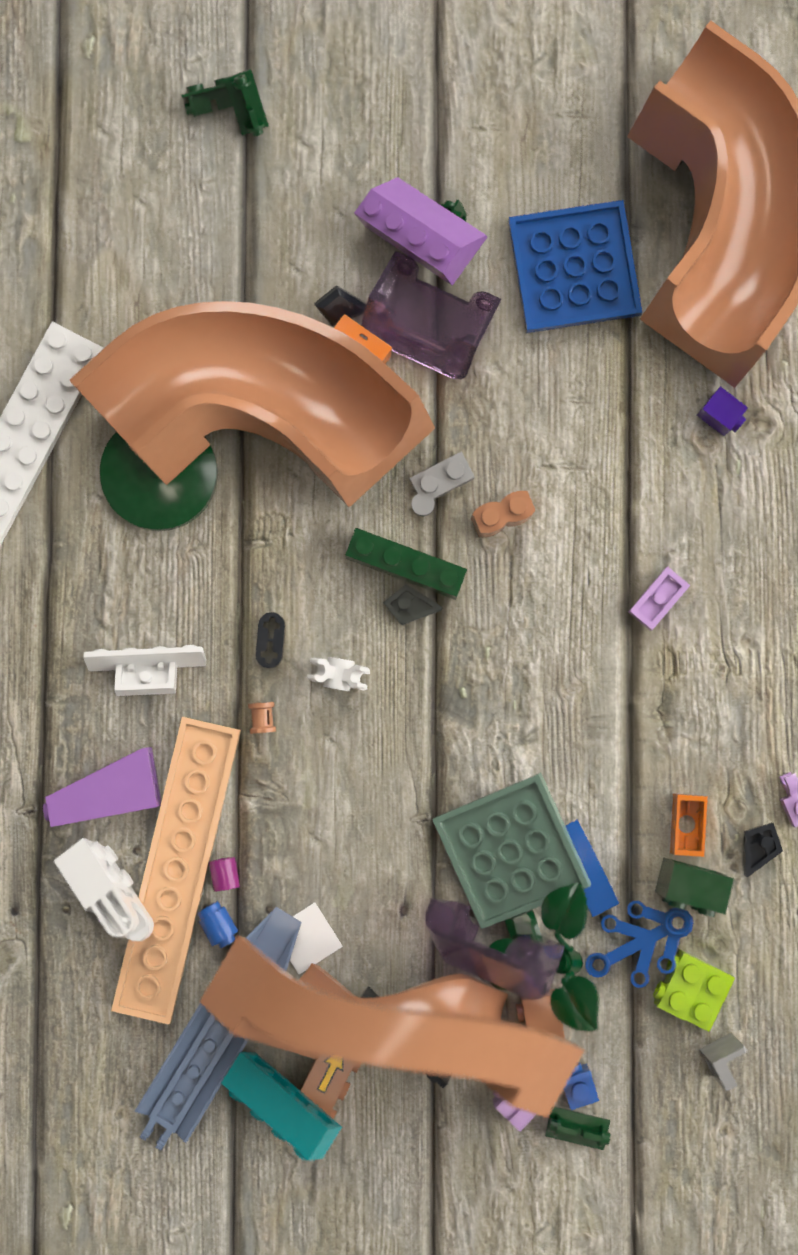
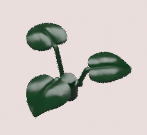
M573 883L550 892L544 898L541 905L543 924L548 929L555 930L554 937L564 950L555 951L551 959H522L523 946L521 943L514 939L503 938L494 941L485 949L479 965L481 972L489 983L495 988L504 991L513 990L522 983L525 975L523 965H551L556 973L565 974L561 979L562 987L554 989L550 996V1005L555 1017L572 1029L597 1031L599 1011L597 988L589 978L575 976L582 969V956L573 950V946L568 945L562 938V936L571 940L577 938L586 925L587 900L585 891L581 883Z

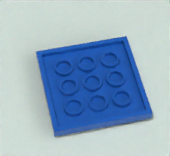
M624 200L509 217L508 225L526 333L641 316L643 312Z

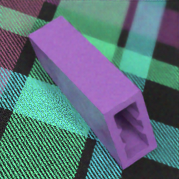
M152 747L139 749L45 797L46 803L43 804V814L45 820L50 822V827L161 806L162 801Z

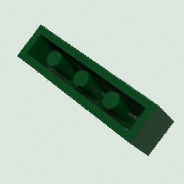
M355 528L345 554L347 560L454 600L458 596L467 572L466 568L359 528Z

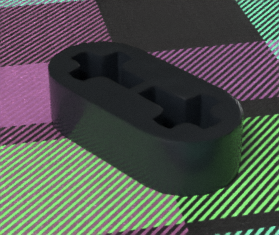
M274 612L266 613L260 618L256 643V660L262 667L269 669L279 666L282 662L286 624L283 617ZM271 618H275V622L280 624V629L274 630L273 639H269V629L264 628V624L269 623ZM268 642H273L272 650L278 656L273 658L271 663L268 664L261 654L262 652H267Z

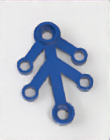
M641 901L630 902L627 907L630 917L634 919L644 917L661 924L652 930L620 921L615 915L604 916L601 926L605 932H618L635 939L605 955L603 953L589 955L585 962L587 972L596 978L603 977L609 973L611 965L641 950L636 970L632 972L630 980L635 987L643 988L650 981L648 971L656 942L668 936L664 955L658 959L657 967L664 974L672 973L676 968L675 955L680 938L689 935L693 929V918L687 910L675 907L667 912H662L646 907ZM634 904H639L642 907V913L638 916L632 913L631 909ZM675 917L683 919L684 925L682 928L677 929L673 926V919ZM608 918H613L616 922V926L612 930H609L605 925ZM665 958L670 959L672 962V968L668 971L661 967V962ZM597 959H601L604 962V968L601 971L594 968V962ZM638 972L645 975V982L641 985L635 981V975Z

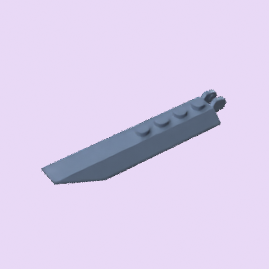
M276 907L246 939L286 972L302 922ZM201 1003L135 1112L148 1115L150 1118L140 1135V1138L144 1141L151 1135L156 1122L166 1128L165 1132L161 1134L156 1142V1148L160 1151L172 1132H176L187 1143L221 1087L226 1074L249 1040L232 1034Z

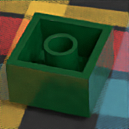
M663 857L655 892L662 896V901L666 902L669 906L685 910L686 905H690L691 909L696 910L697 913L715 918L716 912L726 915L734 878L721 872Z

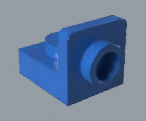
M578 1062L564 1087L571 1110L600 1101L587 1063L581 1065V1062Z

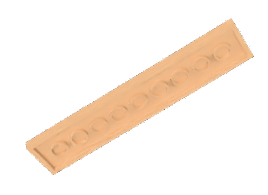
M182 717L138 897L151 916L154 928L151 935L143 941L138 942L128 939L111 1009L113 1012L168 1025L172 1022L241 733L239 729Z

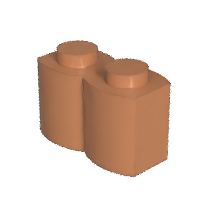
M516 491L505 496L501 502H489L481 505L473 512L471 520L478 537H491L501 532L505 526H518L528 521L535 512V507L528 491Z

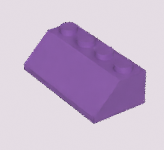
M398 177L372 188L354 212L366 228L450 285L455 283L487 239L484 233Z

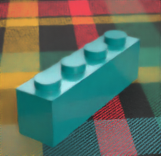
M240 1052L221 1083L229 1090L228 1094L237 1102L244 1103L250 1108L249 1112L255 1119L268 1124L272 1128V1134L282 1141H287L294 1147L293 1152L304 1161L323 1159L342 1128L340 1124L256 1052Z

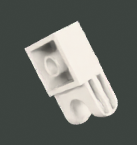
M82 838L53 860L86 911L94 912L110 935L119 938L126 937L131 941L138 942L147 939L151 935L154 928L153 920L131 887L134 884L132 878L124 869L120 870L115 862L118 858L108 845L102 846L97 841L92 842Z

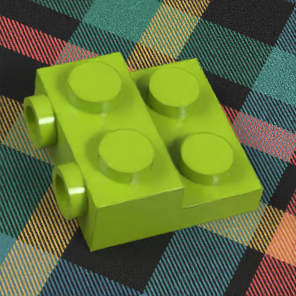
M679 949L677 955H675L676 968L672 973L666 975L663 982L659 981L653 993L655 998L653 1003L658 1008L710 1032L735 977ZM670 959L666 966L667 971L672 968V962Z

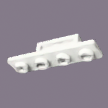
M185 645L178 648H166L163 646H157L152 649L125 648L113 651L96 649L91 652H84L83 657L89 671L116 670L114 689L116 696L176 693L177 667L206 666L203 647Z

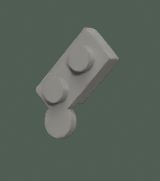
M462 451L409 479L414 490L417 492L411 504L415 514L419 516L429 515L434 509L435 498H439L475 479Z

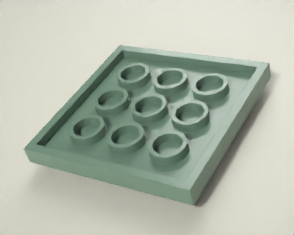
M541 772L432 819L481 929L540 907L544 898L555 889L573 883H581L584 889L591 885Z

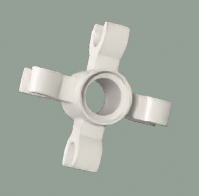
M328 657V662L320 658L310 659V663L317 665L318 670L315 675L307 674L309 680L324 683L323 687L350 691V687L358 690L367 689V685L360 682V677L362 674H370L369 668L354 665V661Z

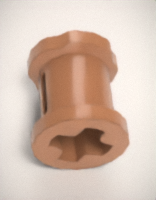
M274 702L248 704V708L251 709L252 713L250 734L276 732L272 717V708L275 706Z

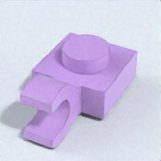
M788 772L779 777L788 795L781 798L780 801L791 826L796 828L798 827V777L795 773L791 774V772Z

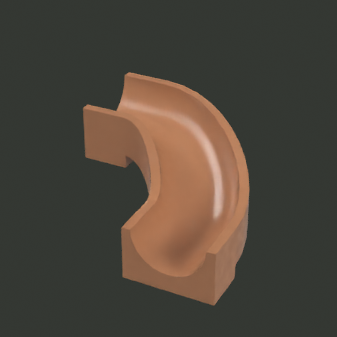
M710 20L668 83L665 85L659 81L653 88L627 137L674 171L684 161L692 173L695 187L694 216L682 259L668 276L640 320L735 388L766 352L798 305V98L790 85L771 64Z
M232 301L200 302L177 306L153 314L132 325L115 338L69 380L166 485L211 445L204 436L220 429H238L265 437L296 454L309 465L311 470L348 507H351L435 429L419 394L365 346L341 331L315 319L281 308L255 303Z
M237 936L200 1000V1003L234 1035L318 1060L320 1055L381 1067L477 1079L512 1107L544 1117H548L585 1051L575 1043L544 1031L501 1021L502 1010L509 994L469 975H447L388 996L361 998L355 996L323 968L311 963L299 980L295 979L276 965L249 940L241 936Z

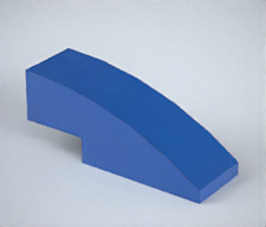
M577 819L565 827L591 882L590 887L585 888L584 891L587 908L591 916L595 917L618 905L619 901Z

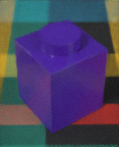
M720 386L698 412L697 416L722 436H725L731 430L736 433L746 420L742 415L748 407Z

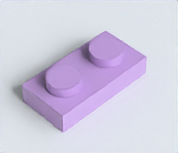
M667 566L628 612L647 629L652 631L690 585Z

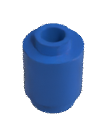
M218 901L197 913L200 918L198 922L211 946L218 944L221 949L236 940L234 934L238 932V929L225 906L221 907Z

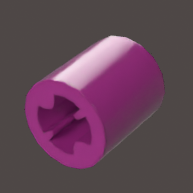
M235 857L209 861L214 892L240 887Z

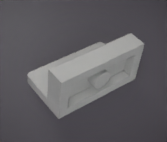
M730 1033L699 1049L712 1076L726 1091L737 1086L726 1063L747 1052L745 1046Z

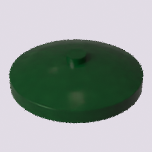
M116 431L108 441L101 457L100 483L108 503L124 520L142 529L168 531L192 522L207 508L217 487L218 465L215 453L210 445L166 485Z

